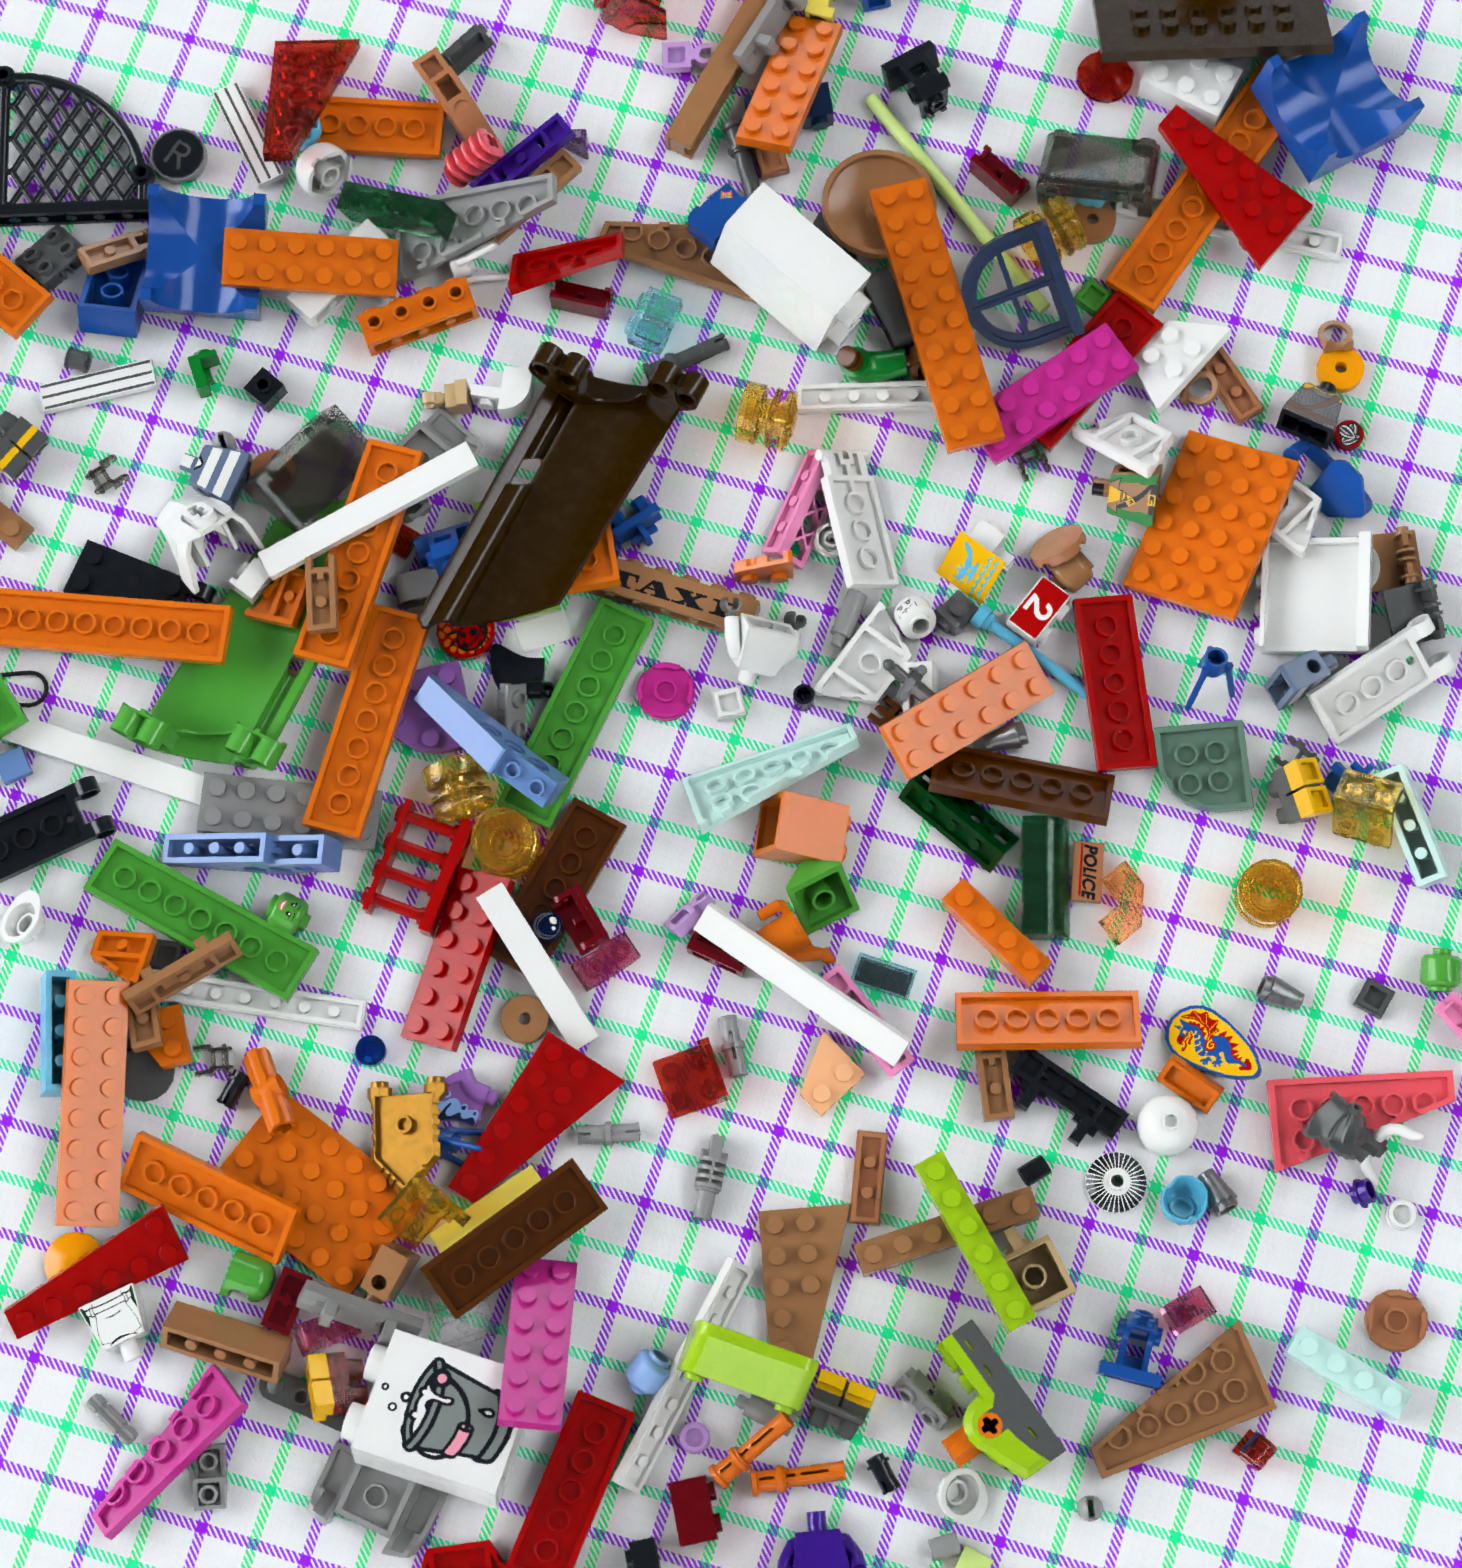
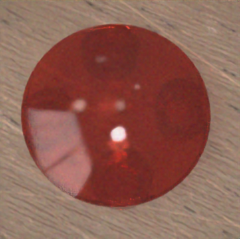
M1100 49L1085 57L1079 64L1076 73L1077 84L1082 93L1089 99L1099 103H1113L1125 97L1131 89L1134 71L1127 62H1101Z

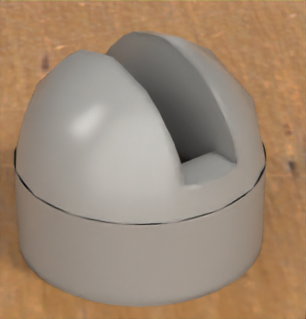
M221 431L213 437L212 446L221 447L220 439L224 437L227 449L236 450V440L229 432Z
M1089 1495L1079 1501L1077 1511L1083 1520L1095 1521L1102 1515L1103 1505L1097 1497ZM1087 1500H1093L1094 1516H1089Z

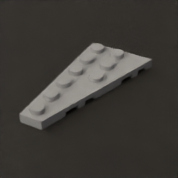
M546 173L394 203L395 239L399 240L397 284L402 286L556 205L557 177L553 173Z

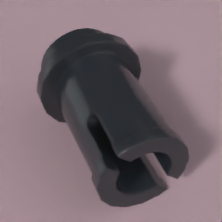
M234 1069L233 1073L228 1074L230 1078L216 1100L232 1110L235 1108L234 1106L245 1087L250 1086V1083H248L250 1080L249 1076L237 1069Z
M883 1452L866 1460L868 1464L867 1470L872 1471L882 1490V1494L886 1495L901 1485L888 1463L889 1457H885Z

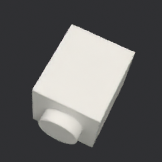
M981 519L968 536L1005 561L1006 564L1002 570L1007 573L1014 565L1015 557L1001 549L1006 535L1003 534L1004 531L992 521L987 523Z

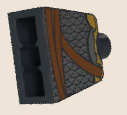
M1324 381L1319 387L1309 382L1304 383L1283 405L1276 428L1327 450L1335 430L1343 398L1335 394L1336 387L1330 382Z

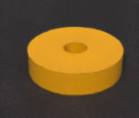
M1354 349L1352 351L1334 350L1328 353L1323 352L1316 366V375L1320 384L1324 381L1332 383L1336 387V393H1347L1355 389L1364 374L1363 359ZM1341 366L1345 369V372L1339 373L1335 367Z

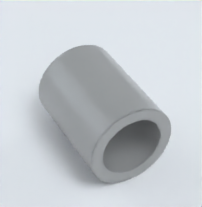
M955 1532L928 1539L934 1561L961 1554Z

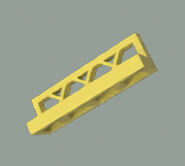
M532 1164L431 1232L429 1235L439 1248V1252H443L542 1180Z

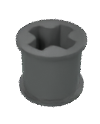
M69 347L64 361L65 368L83 371L86 374L91 366L92 352Z

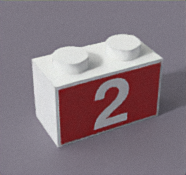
M1043 575L1007 619L1006 628L1024 641H1027L1034 648L1039 642L1045 644L1054 631L1051 629L1057 620L1062 622L1072 608L1069 606L1071 595Z

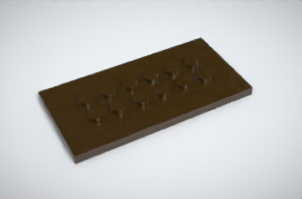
M1092 0L1101 62L1266 57L1277 54L1279 56L1333 54L1334 41L1323 0Z

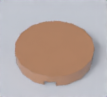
M1078 525L1058 527L1035 542L1029 551L1030 558L1038 568H1044L1045 564H1049L1050 567L1061 565L1079 553L1081 550L1079 545L1081 543L1085 544L1087 541L1086 535Z
M1401 1289L1387 1290L1375 1296L1368 1304L1364 1315L1365 1329L1370 1339L1379 1348L1389 1352H1405L1416 1347L1425 1337L1428 1328V1315L1424 1306L1412 1293Z

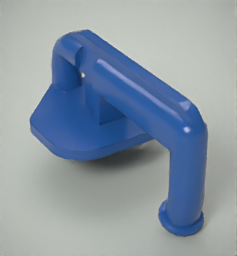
M1303 439L1284 450L1283 457L1299 461L1300 455L1304 453L1323 471L1312 484L1310 490L1322 499L1320 511L1325 516L1361 518L1371 511L1373 506L1372 500L1364 489L1363 476L1349 462L1342 459L1334 460L1323 448Z

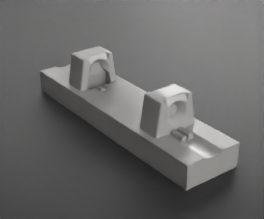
M768 0L733 53V57L745 74L754 75L764 57L776 53L779 46L775 40L793 12L803 11L807 1Z
M308 1279L298 1296L295 1306L318 1314V1324L329 1328L332 1320L376 1334L378 1335L377 1344L386 1347L389 1346L395 1329L418 1336L424 1323V1319Z

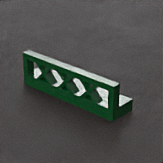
M933 767L910 779L898 798L989 873L997 867L1004 855L1019 841L1020 838L973 800L928 792L929 783L923 777L927 776L930 779ZM948 797L954 798L959 804H954ZM971 816H976L982 823H977ZM994 835H999L1007 843L1004 845Z

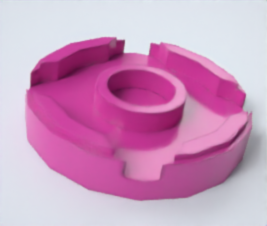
M669 662L657 663L651 666L650 669L640 676L636 687L637 700L643 712L652 719L663 722L674 721L686 715L693 706L695 699L694 681L689 673L680 665Z

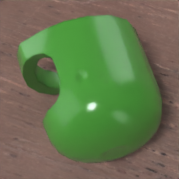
M237 1250L219 1295L229 1297L232 1290L236 1289L245 1292L250 1302H259L265 1299L270 1293L275 1279V1270L272 1263L258 1256Z

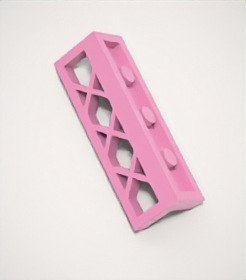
M807 450L761 550L763 554L771 558L783 559V551L790 550L793 542L799 540L801 551L797 558L793 556V566L797 569L804 568L814 546L816 530L824 524L828 515L825 496L822 505L816 507L814 498L817 490L822 489L823 492L820 479L824 477L821 461H817L815 458L816 450ZM810 515L812 527L810 531L804 532L803 520L805 516Z

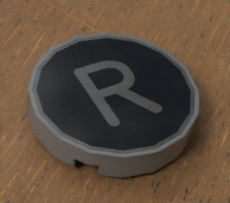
M185 128L171 129L162 133L154 141L150 152V160L156 174L164 181L173 184L195 180L204 171L207 164L208 155L202 138L195 132Z

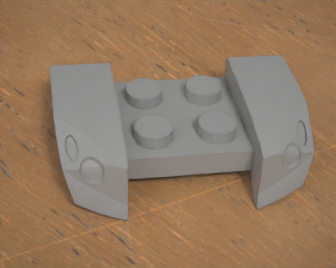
M441 407L427 421L422 423L419 421L397 444L398 446L423 451L425 454L423 464L465 441L475 459L483 447L482 442ZM429 497L407 508L403 522L408 524L417 517L429 513L432 506L426 501Z
M336 1441L309 1499L307 1510L324 1526L332 1522L337 1513L389 1538L381 1554L409 1558L417 1554L430 1534L448 1493L355 1463L351 1447Z

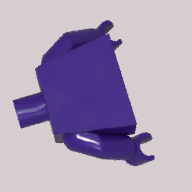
M825 1511L806 1512L808 1532H798L794 1538L786 1542L777 1568H867L862 1550L849 1534L841 1533L840 1529L827 1530Z

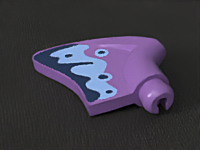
M472 1068L456 1072L445 1078V1083H448L449 1093L438 1104V1109H440L438 1119H440V1122L459 1121L476 1128L485 1105H497L500 1093L498 1090H492L491 1086L477 1081Z

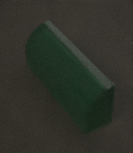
M1022 816V934L1029 940H1070L1069 821L1064 818L1054 816Z

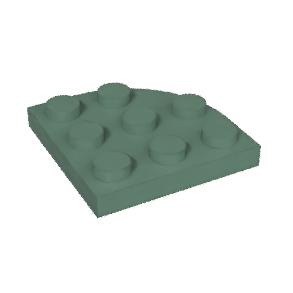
M1243 720L1153 728L1158 762L1157 768L1162 781L1176 798L1190 807L1206 812H1231L1252 810L1254 808Z

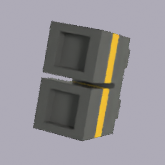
M4 411L0 415V428L6 432L0 439V470L14 483L30 465V460L33 462L50 441L48 436L22 416L18 419L13 414Z

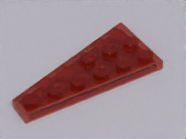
M359 39L275 41L263 145L264 162L294 160L360 49Z

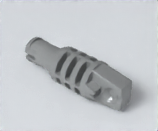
M712 1134L709 1148L701 1149L694 1183L695 1190L698 1191L693 1218L711 1220L715 1195L721 1192L728 1158L727 1153H722L724 1136Z

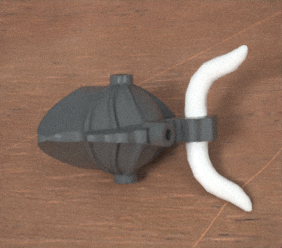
M1333 1091L1329 1095L1331 1099L1326 1103L1322 1102L1320 1107L1310 1117L1309 1122L1303 1125L1302 1134L1308 1138L1318 1139L1323 1148L1332 1150L1336 1155L1342 1156L1346 1160L1357 1159L1363 1174L1371 1181L1376 1190L1379 1183L1378 1177L1370 1163L1371 1155L1380 1158L1387 1151L1386 1145L1388 1142L1385 1139L1390 1135H1399L1409 1140H1421L1424 1138V1135L1402 1124L1395 1123L1383 1125L1376 1131L1367 1129L1365 1117L1361 1113V1106L1355 1102L1349 1104L1342 1096Z

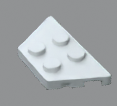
M1168 320L1134 358L1140 366L1136 374L1142 381L1143 387L1151 398L1158 414L1161 415L1232 335L1231 328Z
M1134 412L1121 414L1114 418L1097 420L1098 427L1083 430L1080 425H1076L1071 428L1072 438L1147 479L1152 476L1173 443L1172 432Z
M1295 479L1272 532V537L1301 559L1305 557L1322 505V499Z
M881 601L878 602L813 689L815 695L877 705L896 680L889 671L884 669L883 661L891 659L903 669V662H909L912 659L907 645L901 639L896 625L893 624L885 605Z

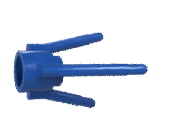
M1207 647L1204 656L1198 663V667L1202 668L1185 706L1186 711L1191 709L1207 676L1216 678L1225 673L1229 696L1231 698L1235 697L1232 674L1234 664L1228 662V654L1225 650L1219 647Z
M449 1125L447 1129L438 1127L440 1129L438 1142L441 1145V1159L448 1160L461 1167L464 1161L452 1155V1153L456 1154L459 1147L474 1151L482 1150L480 1145L461 1141V1136L459 1135L481 1136L485 1129L456 1128Z

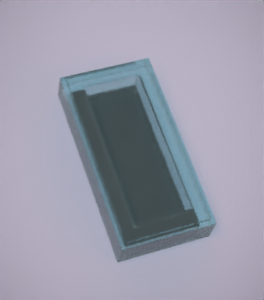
M859 952L851 979L855 984L908 1001L917 970Z

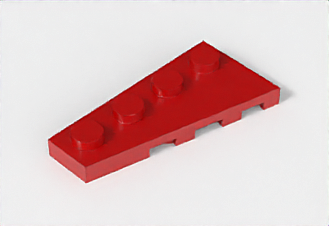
M623 232L513 254L508 282L511 295L624 257L626 240Z

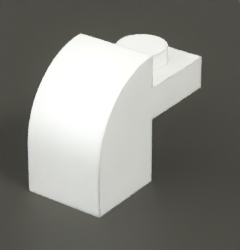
M504 366L501 387L472 384L470 395L473 405H477L478 408L484 410L497 408L500 419H511L519 416L528 408L532 401L536 379L528 368Z

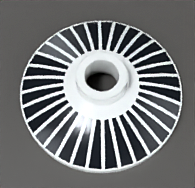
M1109 1152L1099 1156L1092 1162L1086 1173L1085 1187L1090 1200L1099 1209L1108 1213L1120 1214L1131 1211L1143 1200L1147 1190V1177L1142 1165L1134 1157L1122 1152ZM1112 1177H1121L1123 1180L1122 1186L1115 1187L1111 1182Z

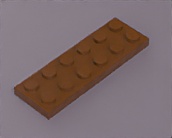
M963 747L933 765L928 792L1107 826L1115 776Z
M575 797L513 900L533 932L534 921L542 913H552L542 918L538 924L539 931L545 935H555L558 932L560 921V931L551 939H542L534 932L550 959L566 933L565 927L551 905L554 902L553 898L576 883H579L587 897L627 829L625 824ZM539 917L538 920H537V922H536V925H535L536 930H537V923H538V921H539V919H540L541 917ZM550 917H555L556 920H557V923H556V924H552V923L550 922L549 918H550ZM497 934L490 956L523 974L501 937Z
M571 1158L423 1265L420 1270L457 1320L609 1208L573 1158Z

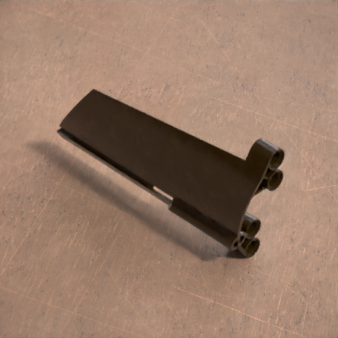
M542 342L528 369L534 377L546 386L418 614L417 620L421 628L430 629L433 625L439 623H450L452 628L481 625L521 617L560 605L679 411H692L698 407L709 386L707 378L695 371H688L684 374L676 364L670 361H661L647 386L608 381L594 377L593 372L589 370L591 366L590 361L580 353L570 352L566 355L556 344ZM543 459L531 483L511 484L523 460Z

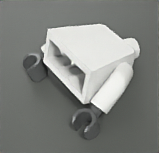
M723 597L720 600V608L724 613H727V617L724 618L727 650L737 668L741 670L737 679L745 685L753 686L758 674L770 677L776 676L781 668L796 658L801 635L798 630L806 625V617L804 615H797L795 622V611L785 613L784 623L741 613L738 617L736 612L741 609V600L737 597L733 598V608L730 609L728 597Z

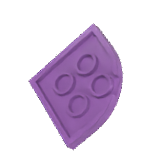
M459 660L417 669L394 738L413 750L426 754H445L463 750L414 700L428 675L432 674L468 699Z

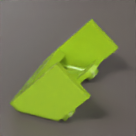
M696 1320L691 1323L676 1370L685 1371L684 1378L701 1384L703 1379L706 1378L762 1397L775 1403L773 1409L792 1415L793 1411H800L820 1362L713 1323Z

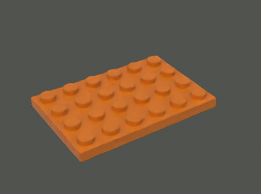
M1189 430L1158 501L1157 509L1154 512L1153 526L1147 527L1123 583L1125 589L1235 622L1299 471V461Z
M289 1095L287 1101L296 1123L293 1131L285 1136L273 1137L269 1134L263 1115H261L220 1168L301 1207L286 1250L335 1289L353 1294L362 1283L381 1244L395 1241L425 1200L414 1193L411 1201L406 1204L394 1190L395 1186L389 1184V1179L386 1180L384 1178L383 1172L380 1173L369 1156Z

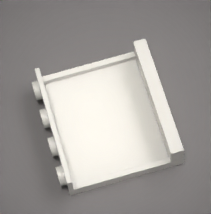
M1359 531V537L1311 538L1303 559L1299 558L1275 538H1270L1261 559L1262 570L1256 571V587L1261 588V599L1255 600V616L1260 617V627L1254 628V644L1259 645L1261 653L1306 654L1313 650H1317L1319 654H1366L1369 652L1371 645L1373 570L1372 532Z

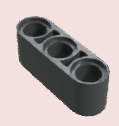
M886 266L872 272L863 289V293L872 301L870 306L893 350L913 343L897 285L892 274Z

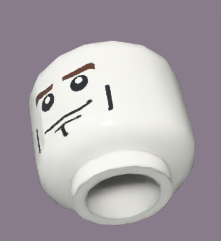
M917 595L907 596L895 608V621L902 633L908 638H924L934 630L936 614L929 602L923 597Z

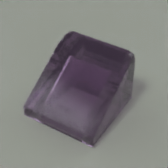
M572 129L576 137L563 146V148L589 160L587 129Z

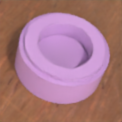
M699 1422L687 1423L679 1433L681 1447L691 1454L703 1452L710 1443L709 1430Z

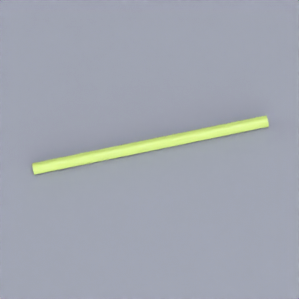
M876 93L870 95L865 101L867 106L910 158L927 172L934 187L981 244L984 245L995 238ZM1002 252L1001 254L1010 279L1017 286L1030 281L1008 252ZM1039 290L1024 295L1039 314L1044 313L1051 306Z

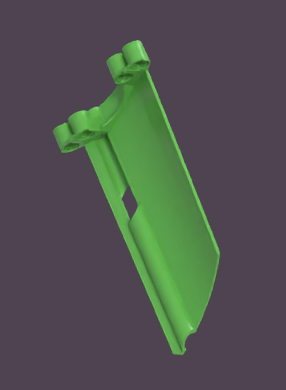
M347 498L322 504L283 509L261 543L265 548L272 546L278 539H285L343 508ZM258 549L255 550V552L249 559L248 563H250L254 559V557L257 558L259 556L258 553L260 551ZM329 551L313 559L314 568L324 566ZM305 564L297 568L305 570ZM230 589L220 604L232 606L234 609L225 666L182 662L150 713L142 708L139 711L123 702L110 729L141 747L157 752L200 761L234 765L248 770H256L258 767L274 771L287 747L285 742L281 744L277 740L319 664L306 660L298 675L294 676L288 672V668L295 657L293 651L307 614L306 605L297 629L251 620L243 615L248 607L253 609L264 597L262 594L252 605L234 590Z

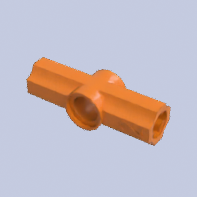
M266 1047L253 1048L246 1052V1056L243 1058L252 1084L249 1087L251 1098L258 1109L261 1110L269 1134L273 1137L285 1136L291 1133L296 1125L287 1101V1097H289L288 1087L283 1078L277 1073L270 1051Z

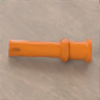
M779 1412L778 1415L740 1447L730 1448L728 1450L729 1454L717 1465L712 1464L708 1467L715 1481L724 1489L730 1487V1482L742 1471L747 1472L750 1470L751 1462L790 1428L795 1426L791 1417L786 1413Z
M844 1460L787 1469L781 1465H776L775 1469L756 1471L754 1468L750 1469L753 1497H758L759 1493L772 1491L785 1493L784 1491H787L789 1487L839 1480L845 1481Z

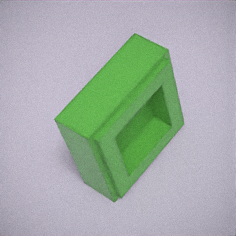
M1090 277L1075 295L1074 301L1078 307L1093 317L1113 296V293Z

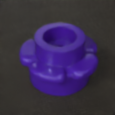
M1368 1178L1353 1180L1352 1186L1349 1188L1350 1197L1354 1204H1360L1361 1207L1367 1208L1368 1204L1376 1201L1375 1189Z

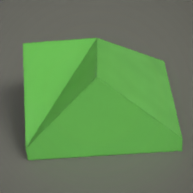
M802 860L785 888L800 924L807 935L860 909L840 861Z

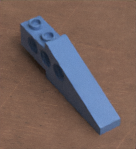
M434 674L428 675L414 700L489 774H497L541 808L554 804L570 779L525 746L526 742Z
M267 832L165 834L162 864L177 867L295 875V873L340 872L343 842L325 834L271 835Z

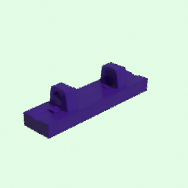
M557 112L469 185L471 188L525 178L576 137V134Z

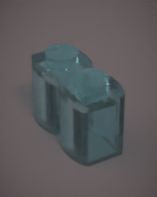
M651 286L646 294L642 292L636 305V309H639L635 318H629L624 333L627 334L628 344L660 356L683 307L682 299Z

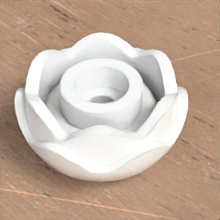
M831 523L821 525L815 533L814 545L816 550L827 558L839 557L836 542L830 543L829 541L830 539L835 540Z

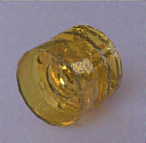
M1059 194L1050 197L1048 202L1040 203L1038 206L1039 214L1034 210H1028L1013 220V228L1016 230L1045 219L1060 261L1062 260L1061 252L1066 256H1072L1075 250H1082L1087 246V237L1083 225L1071 205ZM1030 241L1020 245L1032 264L1043 272L1033 242Z
M748 381L738 412L735 441L754 445L760 433L765 434V448L770 449L776 436V450L784 452L796 426L798 392L790 390L785 402H783L784 390L783 388H778L772 400L768 399V385Z
M468 753L438 760L428 765L421 772L426 791L429 794H438L430 801L431 807L436 809L433 814L438 823H454L461 821L462 818L471 819L487 812L496 804L494 796L490 794L492 790L491 785L488 782H480L486 777V770Z
M507 807L495 808L483 814L474 824L471 834L472 849L477 859L491 873L509 879H516L531 872L541 855L542 845L541 838L536 829L524 815L517 810ZM507 842H510L514 847L510 852L504 846Z
M1263 859L1251 864L1238 880L1234 891L1235 906L1240 916L1249 924L1259 928H1274L1285 923L1299 908L1303 897L1302 882L1298 873L1288 863L1277 859ZM1264 889L1268 893L1274 894L1270 903H1267L1266 898H1260L1259 896Z

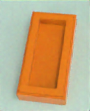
M1173 1053L1156 1078L1157 1081L1205 1114H1208L1225 1089L1175 1053Z

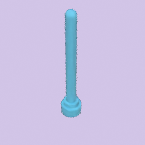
M985 604L977 610L970 621L979 630L981 628L985 631L989 629L1012 647L1024 641L995 620L996 616L992 614L993 610ZM1028 644L1042 669L1080 697L1086 699L1083 683Z

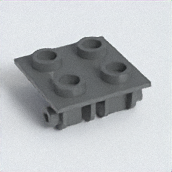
M57 224L30 248L26 249L15 261L35 278L47 291L51 289L53 291L63 282L58 276L59 274L66 280L68 277L63 272L65 269L73 274L74 271L70 265L75 270L82 265L78 258L77 249L84 246Z
M1432 578L1381 591L1391 636L1407 627V624L1415 617L1428 614L1435 626V630L1427 637L1417 641L1416 644L1446 637L1445 632L1447 628L1444 627L1443 618L1440 615L1443 614V610H1439L1441 602H1437V584L1433 583Z

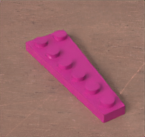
M215 1364L209 1367L189 1392L190 1399L180 1411L175 1410L169 1417L170 1424L160 1436L156 1434L148 1443L150 1448L142 1459H137L132 1463L124 1477L116 1483L92 1513V1518L103 1535L108 1539L113 1540L248 1409L222 1370Z

